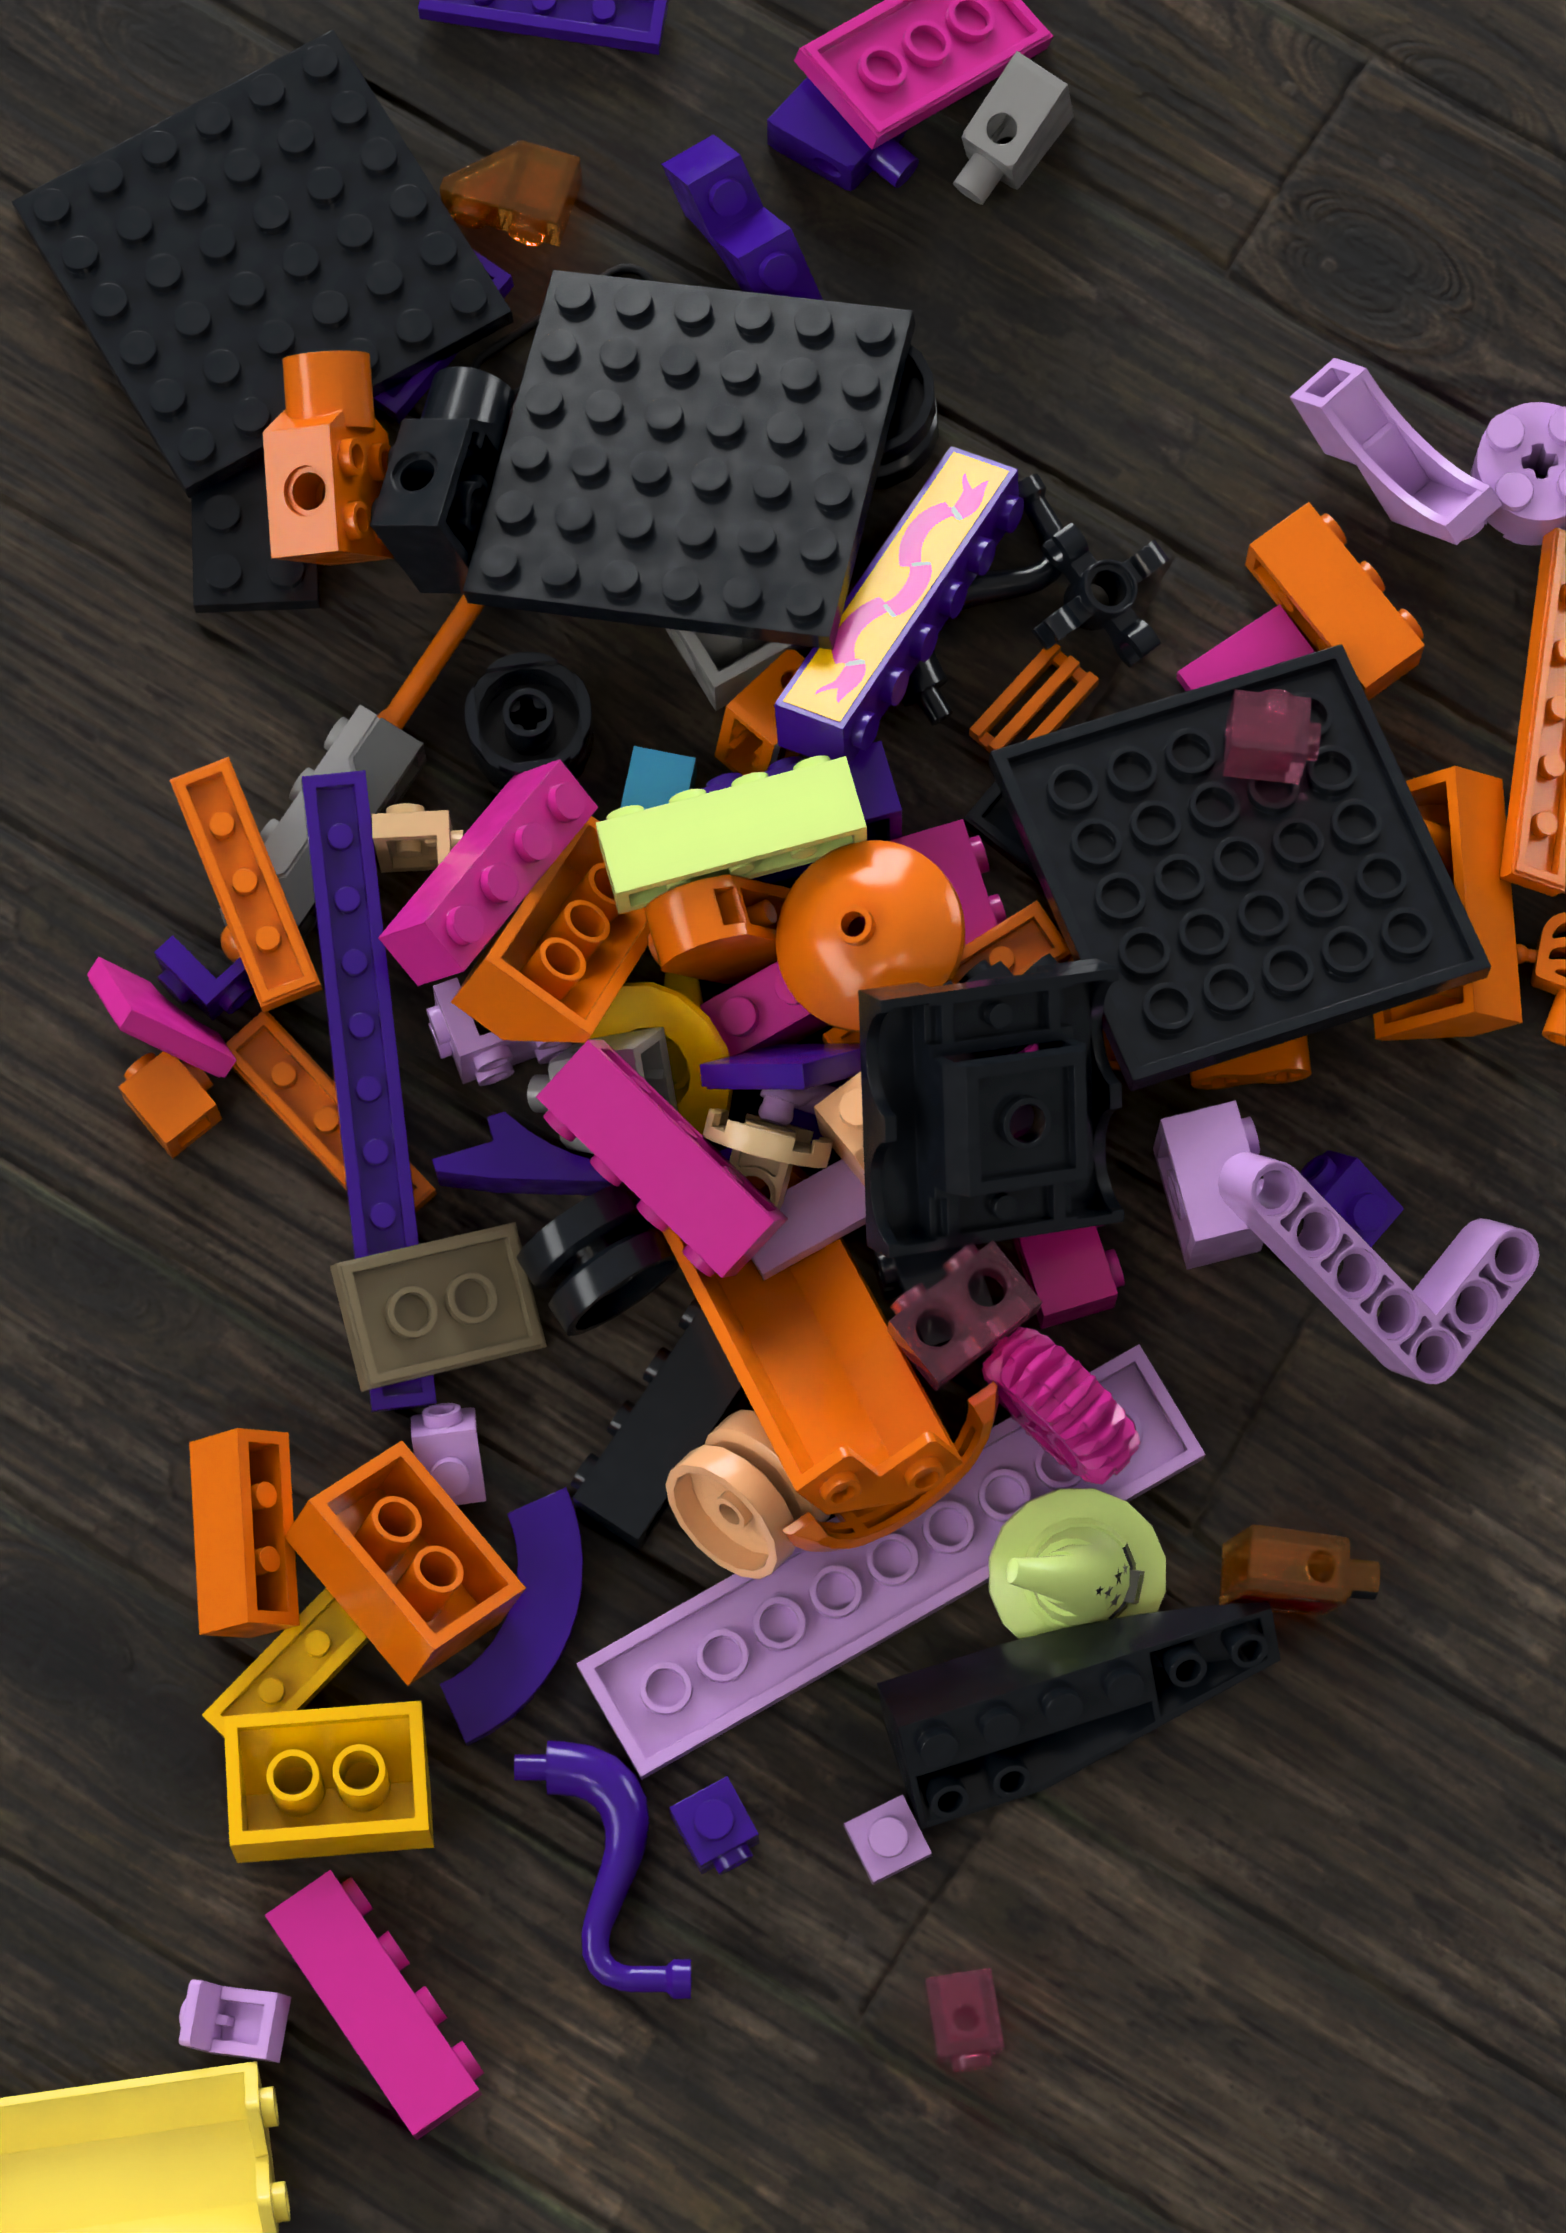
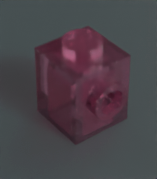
M1269 689L1262 692L1235 690L1226 722L1223 776L1299 784L1305 762L1317 761L1320 745L1321 724L1310 722L1311 698L1293 696L1291 693L1280 689Z
M991 1968L925 1978L924 1987L937 2063L951 2061L953 2072L970 2071L992 2066L991 2054L1002 2053L1004 2042Z

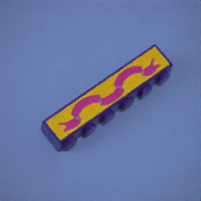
M950 446L846 598L833 650L813 647L775 702L778 746L807 757L825 755L833 760L846 756L848 765H850L860 749L867 750L872 745L878 732L880 719L890 705L896 706L902 700L908 686L909 676L919 661L926 662L935 649L939 631L948 618L954 619L958 616L965 603L967 589L975 577L986 574L994 559L996 546L1006 532L1012 533L1017 528L1024 510V499L1019 497L1018 469Z

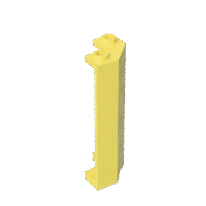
M253 2061L0 2098V2233H279V2223L290 2221V2205L286 2182H275L269 2134V2127L279 2126L274 2086L262 2088L258 2063Z

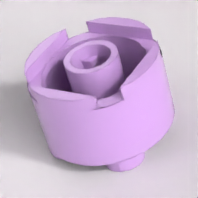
M1531 402L1512 407L1495 416L1490 421L1481 438L1470 476L1490 485L1502 504L1501 507L1486 519L1485 524L1489 523L1496 530L1504 534L1503 538L1516 544L1542 545L1543 536L1554 528L1566 530V406ZM1534 470H1537L1539 475H1545V478H1536Z

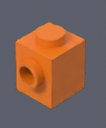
M164 1051L157 1056L153 1052L148 1053L135 1061L124 1074L126 1081L118 1086L126 1104L172 1159L222 1120L216 1103L206 1092L214 1086L207 1074L185 1061L181 1062L178 1058Z

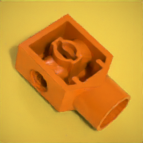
M321 351L296 354L283 358L286 409L263 431L271 559L328 566L395 559L370 526L372 504L379 497L388 468L387 458L391 448L388 433L374 416L370 353L362 351Z

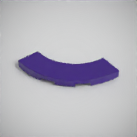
M566 1487L507 1513L517 1548V1578L526 1589L510 1609L500 1631L482 1655L456 1676L440 1684L467 1746L490 1735L510 1721L534 1698L535 1693L545 1683L556 1664L560 1661L571 1638L578 1616L584 1563L577 1517Z

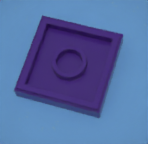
M860 1043L776 1044L700 1064L702 1087H707V1089H808L853 1077L861 1071Z

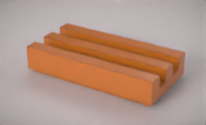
M1057 643L1048 650L1043 648L971 726L969 736L989 753L990 751L1006 747L1070 678L1077 685L1027 740L1056 732L1098 686L1099 678L1091 671L1085 672L1080 667L1079 661L1073 656L1067 657L1061 652V646ZM1051 664L1058 668L995 738L989 734L993 727Z

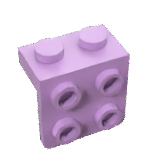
M456 977L433 986L435 1006L426 1009L430 1021L428 1026L440 1058L443 1059L452 1055L463 1084L476 1079L479 1086L499 1082L515 1072L513 1065L535 1057L539 1064L549 1063L550 1060L573 1044V1042L502 1040L492 1032L479 1036L473 1018L451 1003L461 987L458 978Z

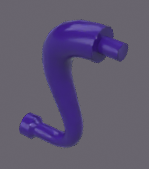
M548 1740L546 1754H515V1781H546L547 1795H566L583 1799L594 1806L601 1816L605 1829V1849L581 1932L582 1956L589 1972L602 1985L619 1991L666 1992L673 1999H691V1959H673L666 1966H630L616 1961L610 1953L609 1940L612 1927L639 1869L647 1845L650 1823L647 1797L636 1774L617 1756L587 1744Z

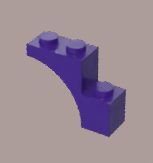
M713 134L661 164L684 215L712 245L742 291L823 300L792 229L763 206L743 159L738 152Z

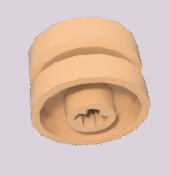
M741 1409L728 1415L708 1434L704 1445L690 1451L670 1470L665 1484L669 1505L679 1525L689 1538L715 1563L741 1577L753 1579L766 1577L772 1574L790 1557L795 1546L789 1541L782 1530L809 1511L815 1519L821 1522H825L830 1517V1515H826L795 1491L755 1411Z

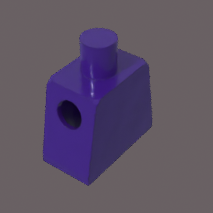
M808 77L767 119V144L844 190H854L872 170L892 186L899 188L912 176L919 164V159L898 143L904 137L907 130L871 150Z

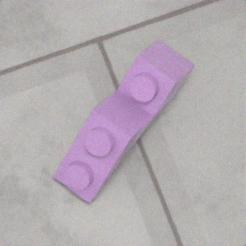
M1333 358L1290 396L1291 401L1323 452L1357 465L1392 522L1458 545L1461 541L1476 535L1484 527L1486 519L1502 506L1490 485L1460 470L1437 452L1413 429L1388 400L1367 368Z

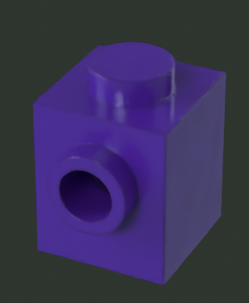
M728 1776L669 1807L671 1819L701 1874L715 1868L718 1874L722 1875L744 1864L753 1857L750 1848L759 1844V1833Z

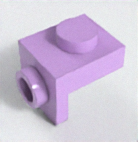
M440 1403L425 1408L422 1414L413 1415L411 1417V1438L414 1455L454 1503L462 1505L486 1501L475 1408H461L460 1405L455 1403Z
M192 1979L189 1983L187 1998L180 2009L179 2023L181 2030L179 2044L214 2055L280 2063L291 1997L276 1992L226 1987L203 1980Z

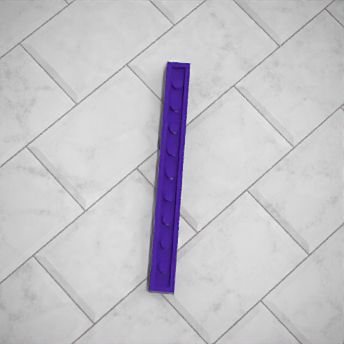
M365 770L302 776L301 778L354 1259L419 1244L386 948L378 939L383 932V922ZM434 1375L369 1390L371 1413L437 1404Z

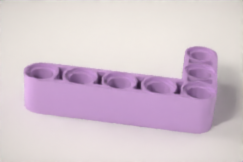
M1241 1152L1228 1159L1219 1174L1218 1187L1224 1202L1378 1361L1392 1372L1427 1384L1444 1382L1456 1372L1530 1279L1538 1266L1539 1248L1532 1234L1521 1228L1480 1218L1471 1221L1460 1231L1412 1291L1312 1185L1288 1163L1255 1153ZM1263 1176V1188L1257 1196V1184L1260 1178ZM1303 1218V1229L1300 1235L1297 1237V1228L1301 1219ZM1500 1244L1499 1254L1495 1259L1496 1250ZM1343 1260V1269L1339 1277L1337 1278L1338 1266ZM1460 1293H1461L1460 1302H1459L1457 1308H1455V1307H1456L1457 1298H1458V1296H1459ZM1383 1301L1382 1311L1377 1318L1378 1307ZM1422 1342L1421 1351L1416 1358L1417 1349Z

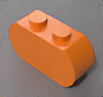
M728 874L693 881L671 889L650 901L645 907L644 911L650 929L648 935L649 950L654 960L660 965L662 972L721 984L741 982L778 961L776 954L777 923L782 905L791 888Z

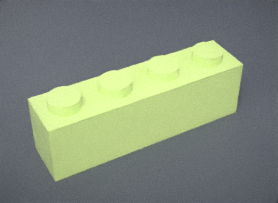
M825 755L810 757L798 762L792 771L768 776L765 772L746 774L735 779L731 783V787L709 793H706L704 789L686 790L672 796L668 804L645 810L640 805L626 806L609 813L606 817L607 820L596 822L599 846L618 914L644 908L659 895L693 881L728 874L753 879L813 863L828 852L841 846L867 841V826L846 756L833 760Z

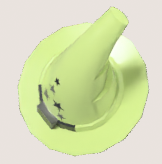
M1058 1488L1027 1501L1002 1525L989 1555V1594L1002 1624L1018 1639L1072 1626L1130 1615L1158 1612L1166 1593V1557L1153 1526L1127 1501L1095 1488Z

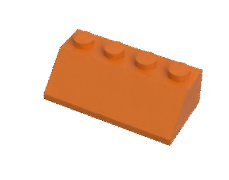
M1452 766L1407 780L1406 783L1491 964V969L1487 978L1373 1014L1375 1039L1392 1041L1473 1037L1521 1024L1523 1020L1512 887L1510 882L1499 879L1506 830L1503 779L1462 767Z
M593 816L589 818L499 928L451 1001L452 1004L502 1040L585 1043L595 1031L648 946L650 929L644 911L645 907L618 914L598 841L596 822L600 821Z

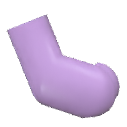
M823 1084L808 1089H762L760 1096L763 1097V1102L758 1110L759 1117L766 1122L786 1126L793 1120L794 1108L815 1115L814 1106L837 1088Z

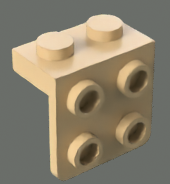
M403 803L387 807L386 813L372 814V839L381 873L435 870L464 835V830L452 829L449 810L425 811L422 805Z

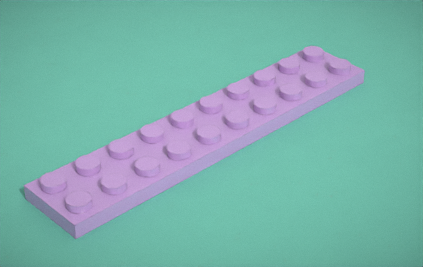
M1140 1344L1089 1372L1091 1375L1096 1376L1097 1381L1112 1394L1111 1396L1117 1404L1125 1409V1415L1134 1423L1135 1430L1138 1432L1140 1439L1139 1448L1131 1456L1130 1462L1117 1476L1113 1474L1103 1485L1085 1482L1080 1476L1073 1475L1067 1467L1060 1465L1052 1455L1044 1450L1031 1436L1026 1434V1431L1018 1422L1010 1417L992 1427L989 1439L975 1464L944 1497L919 1517L891 1534L860 1547L832 1552H810L795 1546L793 1554L772 1574L761 1579L741 1577L733 1574L576 1663L577 1668L641 1780L988 1583L989 1555L1000 1529L1027 1501L1058 1488H1095L1130 1502L1203 1460L1206 1454ZM835 1516L827 1522L838 1523L840 1520Z

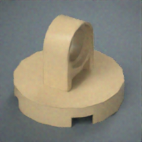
M709 1108L703 1137L732 1148L729 1162L745 1177L756 1176L764 1180L770 1190V1201L779 1210L784 1202L793 1165L827 1168L833 1140L827 1137H820L819 1140L812 1141L813 1131L791 1124L780 1126L762 1120L758 1115L748 1113L744 1123L728 1120V1110Z

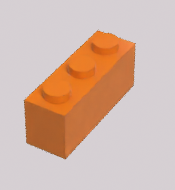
M1308 502L1249 544L1245 566L1277 606L1279 604L1282 606L1315 652L1340 644L1343 645L1369 701L1419 665L1425 644L1421 641L1424 639V634L1416 619L1406 609L1402 608L1397 611L1383 594L1385 585L1377 571L1366 561L1358 563L1344 546L1347 540L1338 523L1327 513L1320 516L1310 502Z
M235 1428L189 1442L199 1635L253 1638L300 1626L296 1553L284 1538L294 1523L289 1433Z

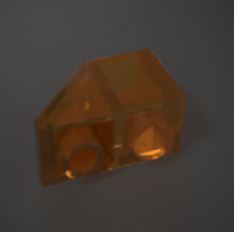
M520 140L443 177L440 186L441 200L454 221L465 227L481 229L484 225L508 231L510 237L526 245L541 246L545 242L560 247L582 183L580 157Z

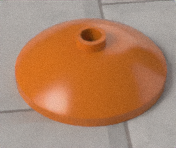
M881 840L861 841L841 846L828 852L811 864L800 875L787 894L780 911L776 929V954L779 968L788 989L795 999L808 1012L823 1022L842 1030L859 1033L858 990L916 982L928 987L942 986L954 979L961 962L965 944V921L962 905L957 892L944 872L918 851L902 844ZM864 917L866 925L863 932L858 936L850 937L848 933L850 923L855 918Z

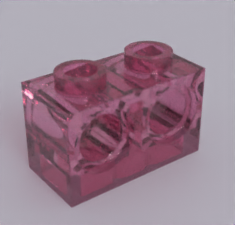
M994 1241L990 1242L980 1251L973 1243L967 1245L942 1266L948 1276L928 1291L922 1283L917 1284L890 1306L896 1316L889 1320L887 1331L934 1391L941 1388L1035 1315L1041 1307L1042 1301ZM978 1276L993 1277L1001 1284L1004 1291V1299L995 1306H980L971 1299L968 1293V1283ZM926 1316H940L950 1324L953 1334L952 1339L940 1347L928 1346L917 1336V1322Z

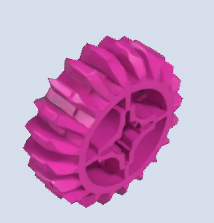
M1019 1327L1009 1337L1005 1336L992 1349L991 1355L983 1363L982 1372L984 1380L988 1385L993 1381L996 1383L999 1403L1011 1414V1418L1018 1422L1026 1431V1434L1031 1436L1044 1450L1052 1455L1060 1465L1067 1467L1073 1475L1080 1476L1085 1482L1103 1485L1113 1474L1117 1476L1130 1462L1131 1456L1138 1450V1445L1140 1444L1139 1435L1135 1430L1134 1423L1125 1415V1409L1117 1404L1112 1398V1394L1097 1381L1096 1376L1091 1375L1081 1365L1079 1360H1075L1062 1346L1056 1345L1047 1335H1042L1035 1329Z

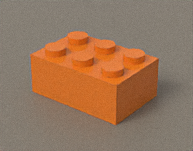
M402 1440L309 1499L284 1536L407 1686L498 1626L526 1589Z

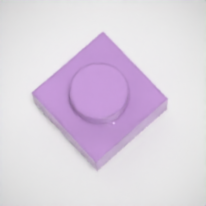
M903 1794L844 1823V1828L872 1885L932 1856V1852Z

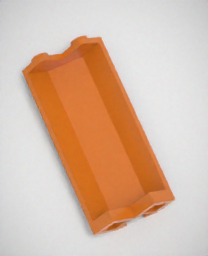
M793 1165L787 1189L807 1179L809 1175L797 1165ZM756 1176L746 1177L762 1194L770 1199V1190L764 1180ZM670 1227L665 1232L662 1231L788 1478L799 1495L826 1515L909 1501L918 1494L937 1487L944 1480L945 1475L963 1463L842 1237L772 1277L763 1280L751 1259L737 1275L721 1278L715 1272L712 1277H709L698 1270L685 1257L682 1250L687 1244Z

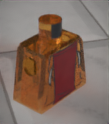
M1252 1524L1223 1543L1219 1605L1268 1601L1273 1612L1326 1615L1346 1604L1347 1598L1375 1600L1379 1591V1562L1350 1559V1540L1343 1536Z

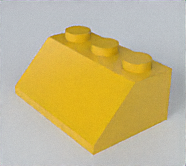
M422 1701L224 1716L229 1842L237 1863L434 1848L431 1787Z

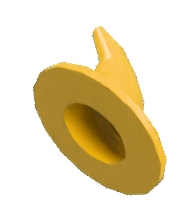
M666 972L664 986L654 982L624 983L589 1039L654 1027H664L678 1112L703 1135L709 1108L730 1111L733 1089H707V1087H702L700 1064L729 1057L725 1042L710 1017L700 1007L703 1004L699 979Z

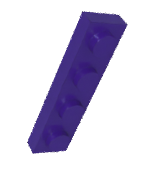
M420 0L418 12L419 18L424 20L659 55L669 0Z

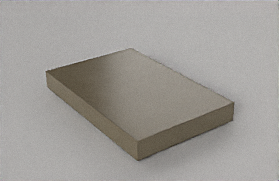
M516 1222L339 1262L330 1266L361 1392L547 1347L531 1281L516 1258L522 1249Z

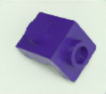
M173 935L154 952L163 971L157 976L161 985L181 1005H184L191 999L212 1021L223 1011L227 1014L234 1013L254 993L241 958H238L216 979Z
M1328 1150L1309 1161L1300 1172L1370 1247L1375 1244L1404 1210L1401 1204L1357 1157Z

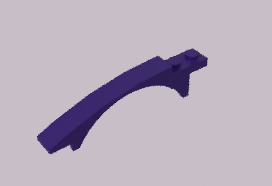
M841 1079L826 1083V1085L838 1089L849 1079ZM794 1108L793 1120L790 1124L813 1131L812 1141L823 1137L819 1131L816 1115ZM506 1112L487 1117L492 1142L432 1159L439 1186L492 1193L590 1196L605 1187L613 1185L594 1169L589 1158L572 1154L548 1143L528 1131ZM728 1147L719 1151L728 1161L730 1160L732 1148Z

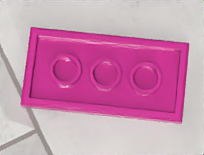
M884 0L799 48L794 62L873 150L999 77L1016 51L1030 59L1046 50L1053 35L1022 0Z

